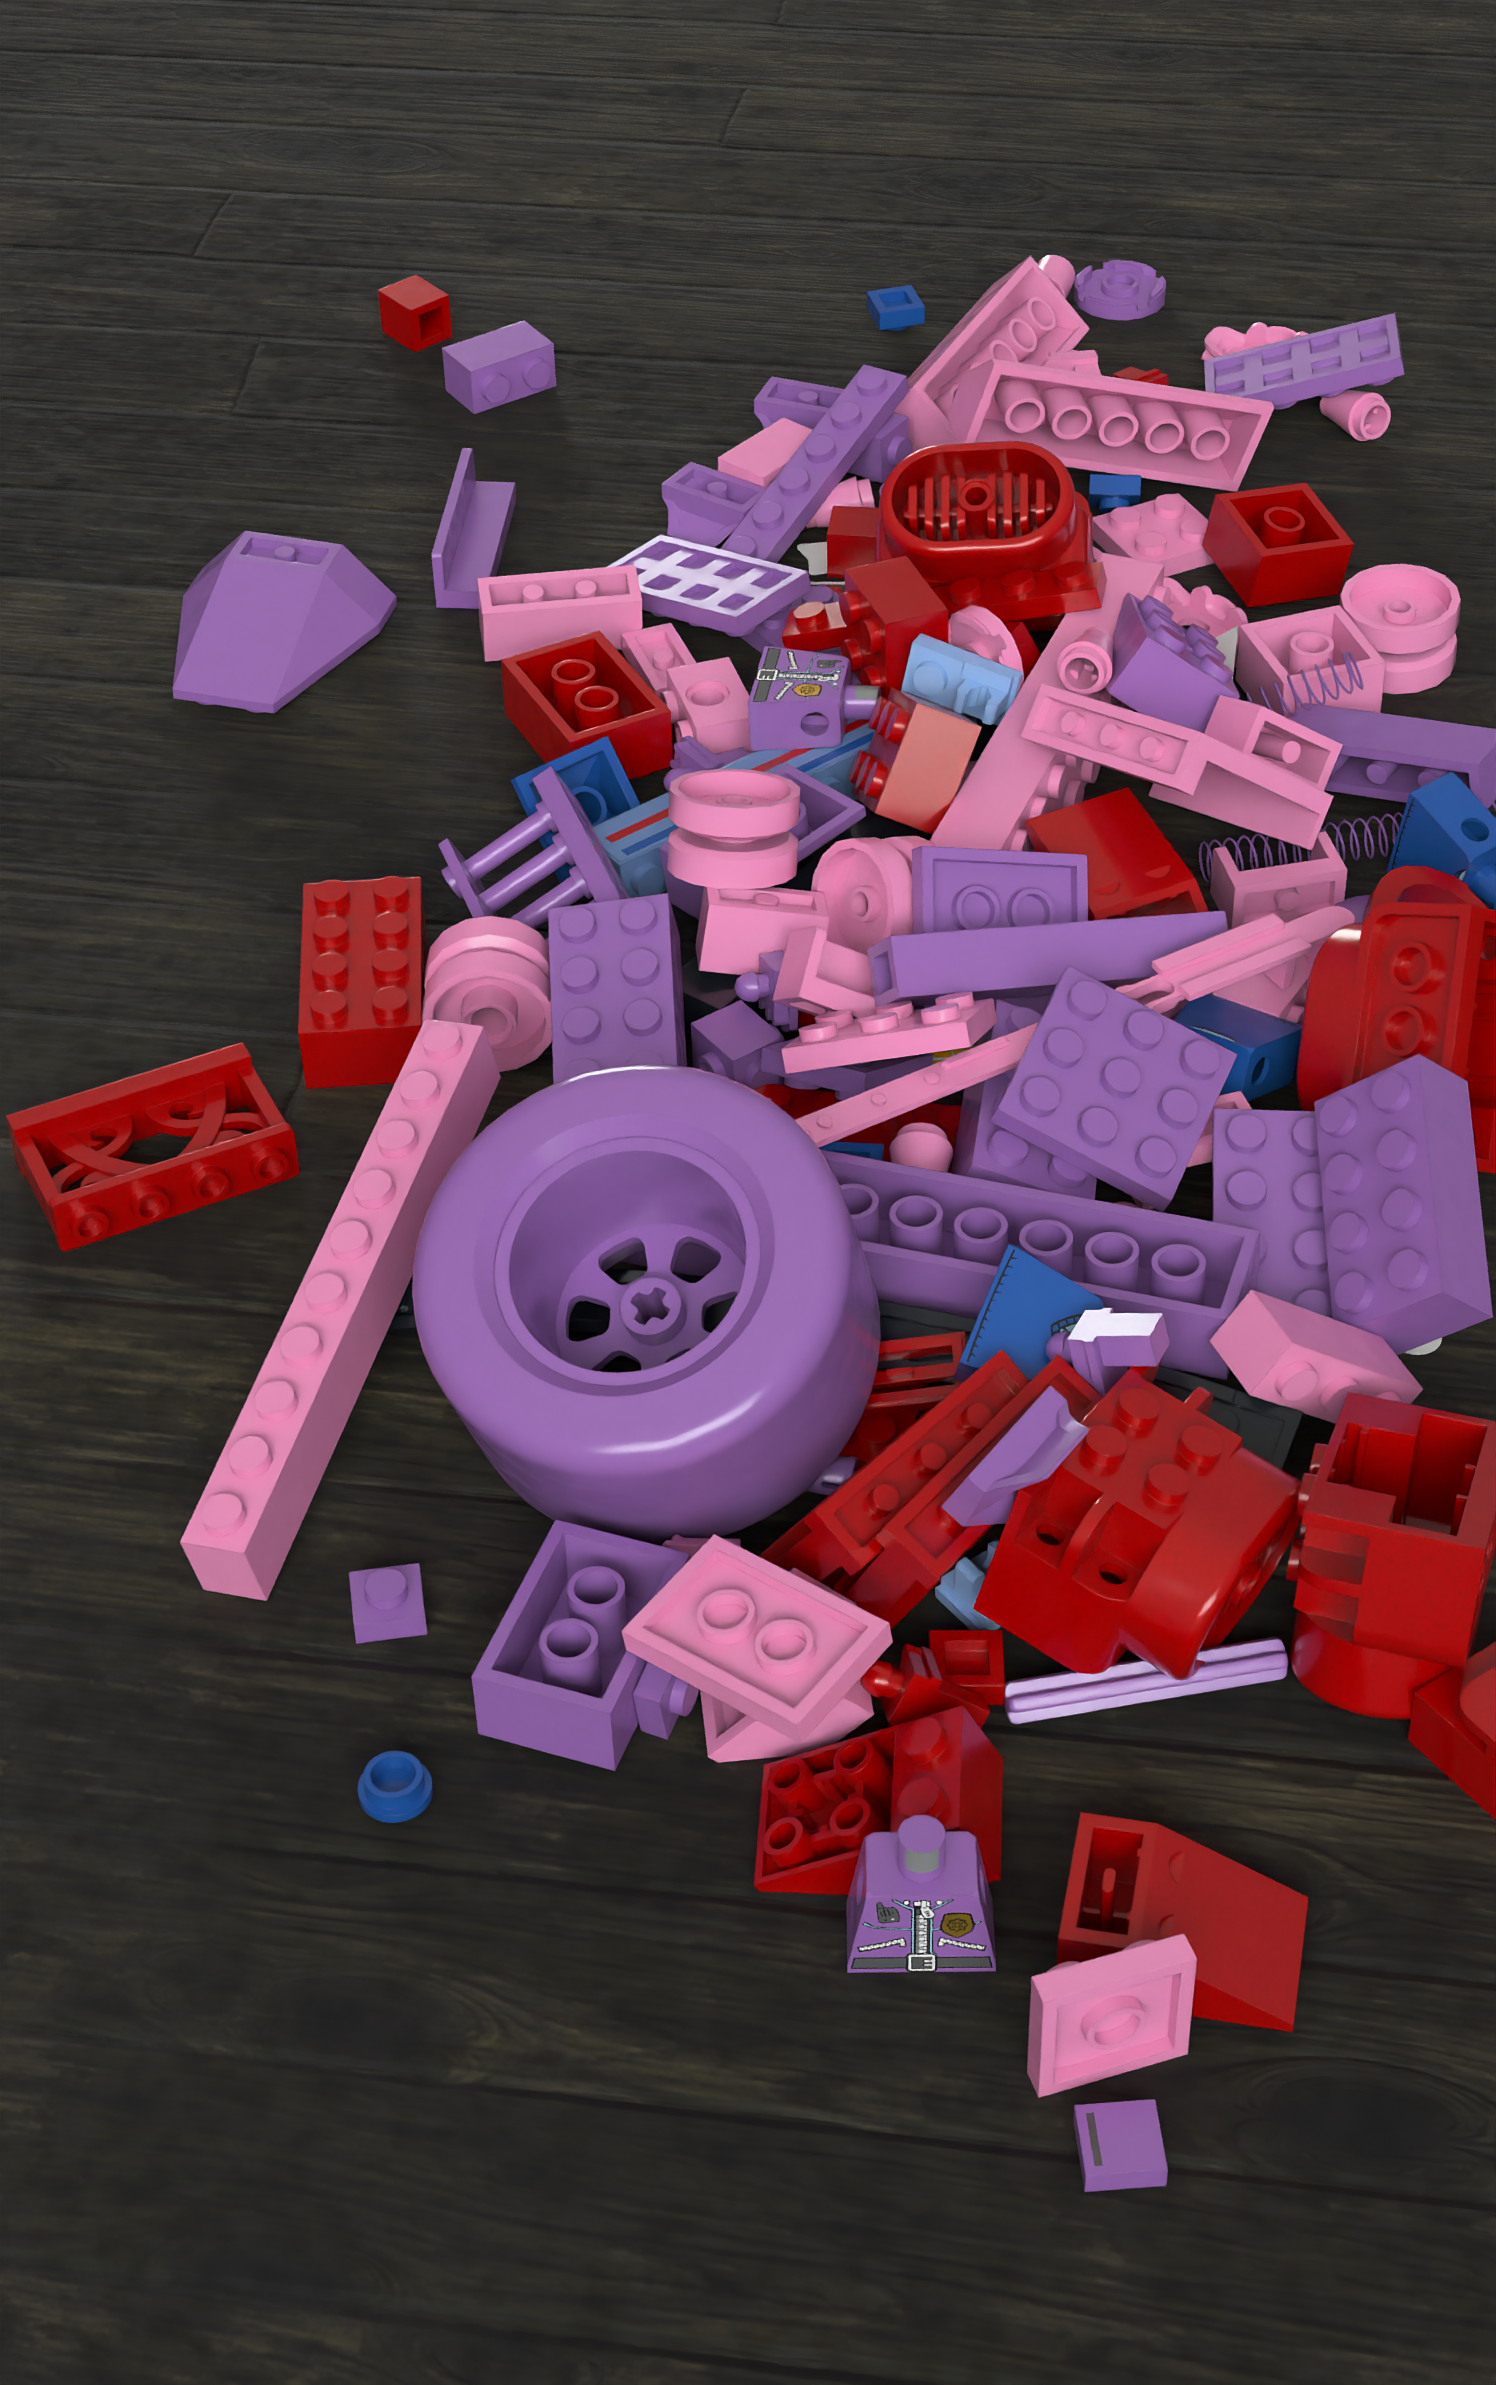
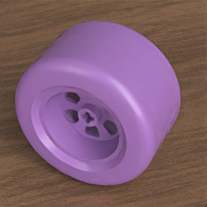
M670 1064L623 1065L586 1072L559 1081L532 1094L488 1125L459 1156L433 1197L417 1241L413 1265V1306L422 1351L433 1377L491 1465L509 1487L529 1505L554 1521L560 1520L662 1546L665 1540H671L675 1534L683 1538H711L714 1534L723 1537L741 1531L787 1506L818 1480L832 1465L850 1440L861 1420L871 1395L880 1348V1310L875 1284L840 1185L827 1159L813 1139L790 1115L770 1099L748 1086L722 1075L697 1068ZM682 1245L703 1246L721 1256L718 1266L696 1283L686 1282L673 1274L677 1254ZM645 1250L648 1265L647 1271L635 1281L626 1285H620L604 1273L619 1261ZM736 1297L720 1324L711 1333L705 1331L704 1317L706 1309L712 1304ZM588 1301L608 1307L610 1309L609 1328L605 1333L579 1342L569 1339L570 1314L577 1302ZM618 1356H626L641 1365V1370L634 1372L614 1373L599 1371Z

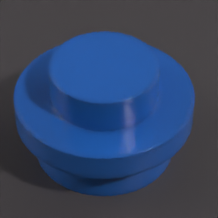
M388 1751L375 1756L366 1765L357 1787L359 1803L365 1813L378 1821L387 1823L404 1822L418 1816L428 1807L433 1796V1784L429 1771L415 1756L404 1751Z

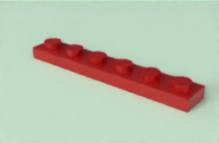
M1071 561L1060 565L1056 569L1036 572L1019 569L1009 572L1004 577L985 580L968 577L957 580L951 585L933 587L932 589L947 607L948 619L951 618V614L973 605L988 609L1004 623L1101 608L1107 578L1102 561L1088 564L1082 561ZM813 601L802 604L796 609H791L781 636L784 647L810 652L840 647L841 641L846 640V624L841 616L839 602L823 604L822 602Z

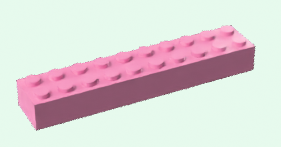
M1107 553L1101 554L1097 562H1103L1107 578L1101 608L1065 614L929 841L933 842L937 847L1035 852L1024 821L1083 801L1084 788L1087 782L1095 783L1101 765L1034 744L1021 738V733L1041 683L1070 691L1064 686L1057 672V659L1061 651L1090 627H1102L1109 631L1113 637L1122 602L1128 592L1142 601L1146 595H1150L1167 607L1169 606L1170 588L1163 586L1164 564ZM1106 687L1096 693L1083 695L1133 711V708L1109 694Z

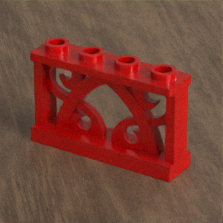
M243 1042L6 1115L16 1164L22 1176H26L62 1251H69L296 1177L300 1173L294 1131L290 1124L285 1122L253 1068L251 1056ZM246 1106L250 1111L228 1114V1112L237 1110ZM246 1129L255 1132L245 1135L244 1133L236 1130ZM161 1133L174 1136H193L186 1148L177 1157L153 1165L118 1159L129 1149L133 1142ZM63 1164L67 1165V1167L51 1177L48 1169ZM86 1176L82 1180L80 1188L65 1192L72 1183Z
M1000 1350L933 1409H928L758 1557L788 1572L795 1567L829 1588L835 1585L846 1573L850 1576L854 1575L884 1549L875 1539L882 1528L1030 1381L1003 1350Z
M1057 1355L882 1528L875 1539L884 1549L854 1575L850 1576L846 1573L831 1589L854 1601L857 1607L889 1622L890 1630H892L941 1580V1577L947 1574L995 1525L963 1527L941 1506L1050 1385L1067 1400L1069 1414L1078 1423L1087 1416L1103 1397L1063 1358Z

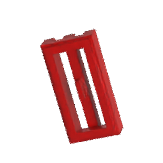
M965 1331L881 1341L878 1362L952 1353L953 1362L877 1371L872 1389L952 1380L968 1342ZM955 1380V1385L871 1394L862 1417L933 1409L962 1382Z

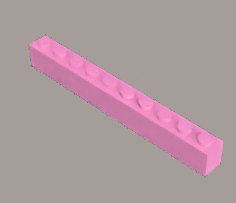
M425 1019L180 1541L203 1590L264 1601L268 1600L411 1280L417 1241L433 1197L452 1165L473 1141L501 1078L484 1026Z

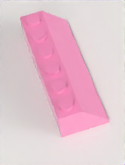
M1031 256L996 281L907 379L909 392L894 410V413L909 418V439L912 443L911 454L929 446L958 443L947 416L964 373L992 358L1040 366L1046 357H1049L1048 353L1050 351L1067 352L1072 350L1089 331L1090 328Z
M992 358L963 374L947 417L958 443L1023 441L1047 449L1059 458L1065 467L1119 475H1141V478L1237 492L1271 417L1274 406L1269 401Z

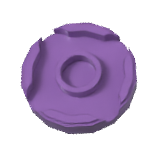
M1110 260L1103 262V269L1092 271L1093 265H1090L1075 277L1074 301L1081 310L1092 316L1107 320L1126 321L1140 319L1156 313L1165 304V278L1163 276L1157 278L1156 270L1143 263L1127 260Z

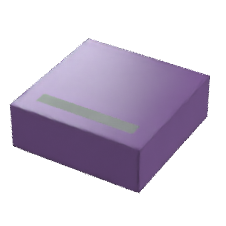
M1155 2099L1074 2105L1073 2123L1085 2192L1167 2185L1168 2167Z

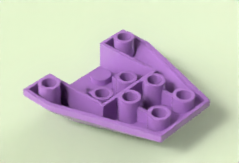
M244 531L202 568L183 595L172 689L173 697L175 699L195 701L202 705H221L246 709L253 713L266 712L274 714L378 635L397 606L396 595L342 544Z

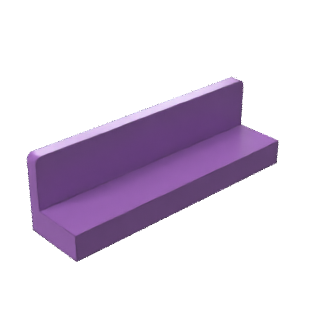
M462 448L432 550L436 608L479 609L477 578L496 577L517 500L515 482L476 481L473 448Z

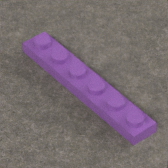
M864 364L720 549L778 563L909 392L907 377Z

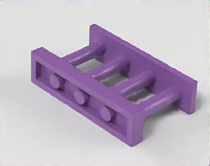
M551 766L532 779L543 799L535 805L538 811L466 860L448 838L438 844L448 864L441 872L455 894L460 899L464 898L473 918L485 916L498 917L496 911L567 862L571 866L576 864L575 867L569 870L571 877L510 919L517 920L535 930L548 921V909L570 906L583 896H586L587 899L594 898L589 903L630 898L580 802ZM551 830L554 834L559 831L558 834L552 837L554 843L485 890L480 878Z

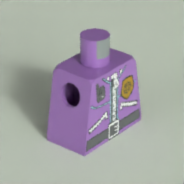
M764 646L748 701L751 751L837 747L843 742L848 719L870 720L874 706L881 696V687L851 685L850 660L845 656Z
M915 1815L907 1818L900 1825L898 1832H873L865 1836L846 1902L847 1972L996 1971L993 1900L977 1836L968 1831L945 1832L942 1823L928 1815Z

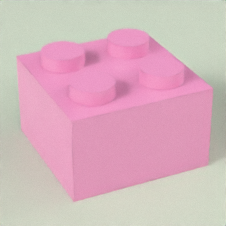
M1337 605L1240 625L1235 680L1245 693L1249 692L1254 704L1267 708L1260 692L1261 686L1272 710L1282 715L1279 696L1273 684V681H1276L1283 700L1294 714L1296 712L1295 700L1287 675L1290 676L1300 700L1303 703H1309L1307 688L1300 672L1302 669L1313 693L1323 703L1322 688L1314 665L1317 664L1326 686L1332 695L1337 697L1335 679L1328 662V658H1330L1342 684L1350 692V679L1342 657V652L1346 656V651H1349L1361 674L1363 689L1357 686L1352 677V694L1346 693L1339 684V698L1335 700L1325 689L1326 702L1324 705L1380 713L1386 662L1343 608ZM1349 656L1352 669H1353L1354 674H1355V676H1356V678H1357V680H1358V682H1359V684H1360L1358 674H1357L1356 669H1355V667H1354V664H1353V662H1352V660H1351V658H1350V656ZM1311 695L1312 704H1318ZM1284 707L1285 717L1289 719L1292 715Z

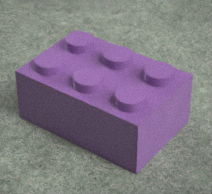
M555 1520L471 1676L478 1734L615 1771L639 1723L632 1694L648 1662L626 1650L621 1630L690 1560V1553Z

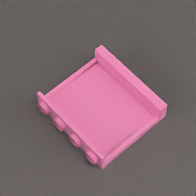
M1041 683L1020 736L1034 744L1152 782L1153 785L1148 795L1152 798L1311 851L1334 797L1202 732Z

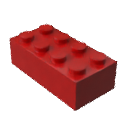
M387 876L373 880H326L321 883L303 884L298 1035L306 1089L392 1084L396 1082L422 1027V1008L425 995L424 983L427 964V931L421 877L401 878Z

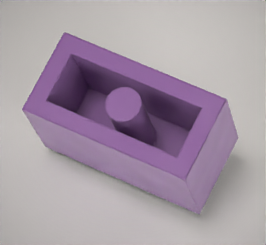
M525 320L442 348L446 391L473 414L556 386L554 343Z

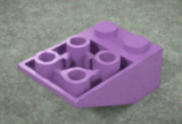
M1128 592L1123 599L1113 634L1112 677L1106 685L1107 692L1141 714L1204 733L1219 696L1223 695L1235 699L1240 697L1231 678L1234 672L1224 664L1226 656L1215 648L1219 642L1211 634L1195 624H1191L1187 630L1171 619L1174 614L1173 611L1156 598L1146 595L1142 601Z

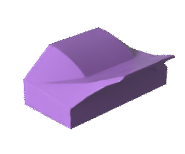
M771 376L754 399V413L762 422L763 429L784 417L813 430L844 389Z
M690 462L662 483V498L668 508L667 535L668 537L715 548L734 532L767 488Z
M1050 1385L941 1507L963 1527L1006 1523L1019 1489L1048 1479L1088 1433V1428L1078 1423L1069 1414L1067 1400Z

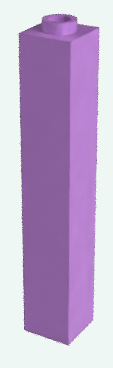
M1225 911L894 935L867 948L875 1007L899 1001H912V1006L935 1005L936 998L959 992H972L974 1001L990 998L995 1000L1052 995L1068 965L1113 989L1124 985H1132L1158 974L1151 967L1153 960L1230 929L1227 926Z

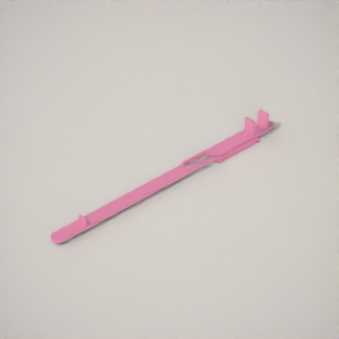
M1340 906L1324 907L1287 923L1276 914L1271 913L1153 960L1151 967L1158 973L1157 975L1132 985L1120 986L1115 990L1132 999L1153 991L1169 993L1170 995L1145 1004V1006L1158 1013H1163L1176 1007L1181 1000H1195L1261 972L1284 990L1292 983L1296 958L1305 956L1313 963L1326 939L1337 929L1354 923L1355 917L1351 911ZM1038 1023L948 1057L943 1061L798 1118L795 1121L813 1139L818 1148L1016 1068Z

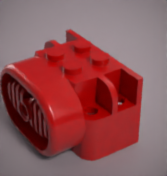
M1023 441L957 443L929 446L910 454L900 461L890 472L882 487L879 502L880 516L876 525L875 563L907 556L931 588L951 585L957 580L968 577L979 580L1004 577L1009 572L1019 569L1036 572L1056 569L1060 565L1071 561H1082L1085 564L1093 563V518L1088 501L1082 494L1074 491L1070 473L1061 460L1041 446ZM1066 613L1011 622H1023L1028 631H1050L1058 628Z
M1386 902L1372 909L1363 923L1345 925L1337 929L1326 939L1314 959L1306 991L1297 1063V1091L1302 1111H1315V1101L1420 1054L1468 1081L1477 1172L1496 1175V910L1474 904Z
M1162 1358L1157 1366H1131L1080 1422L1081 1425L1088 1428V1433L1048 1479L1019 1489L973 1607L980 1614L1058 1663L1078 1673H1103L1115 1664L1123 1653L1128 1650L1175 1680H1187L1194 1676L1199 1667L1205 1663L1196 1659L1200 1649L1220 1646L1265 1587L1302 1521V1517L1296 1515L1302 1481L1247 1448H1242L1243 1438L1207 1417L1214 1397L1212 1392L1203 1387H1198L1185 1402H1182L1153 1385L1152 1383Z
M1348 1392L1329 1444L1316 1443L1309 1473L1305 1472L1300 1488L1296 1515L1302 1517L1299 1538L1295 1537L1293 1540L1286 1580L1297 1582L1294 1608L1297 1611L1290 1648V1664L1295 1676L1307 1690L1333 1706L1374 1718L1411 1719L1415 1691L1454 1667L1465 1669L1467 1659L1472 1657L1483 1597L1496 1547V1421Z

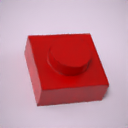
M929 1630V1649L932 1650L942 1679L985 1697L988 1705H1004L1005 1677L1002 1630Z

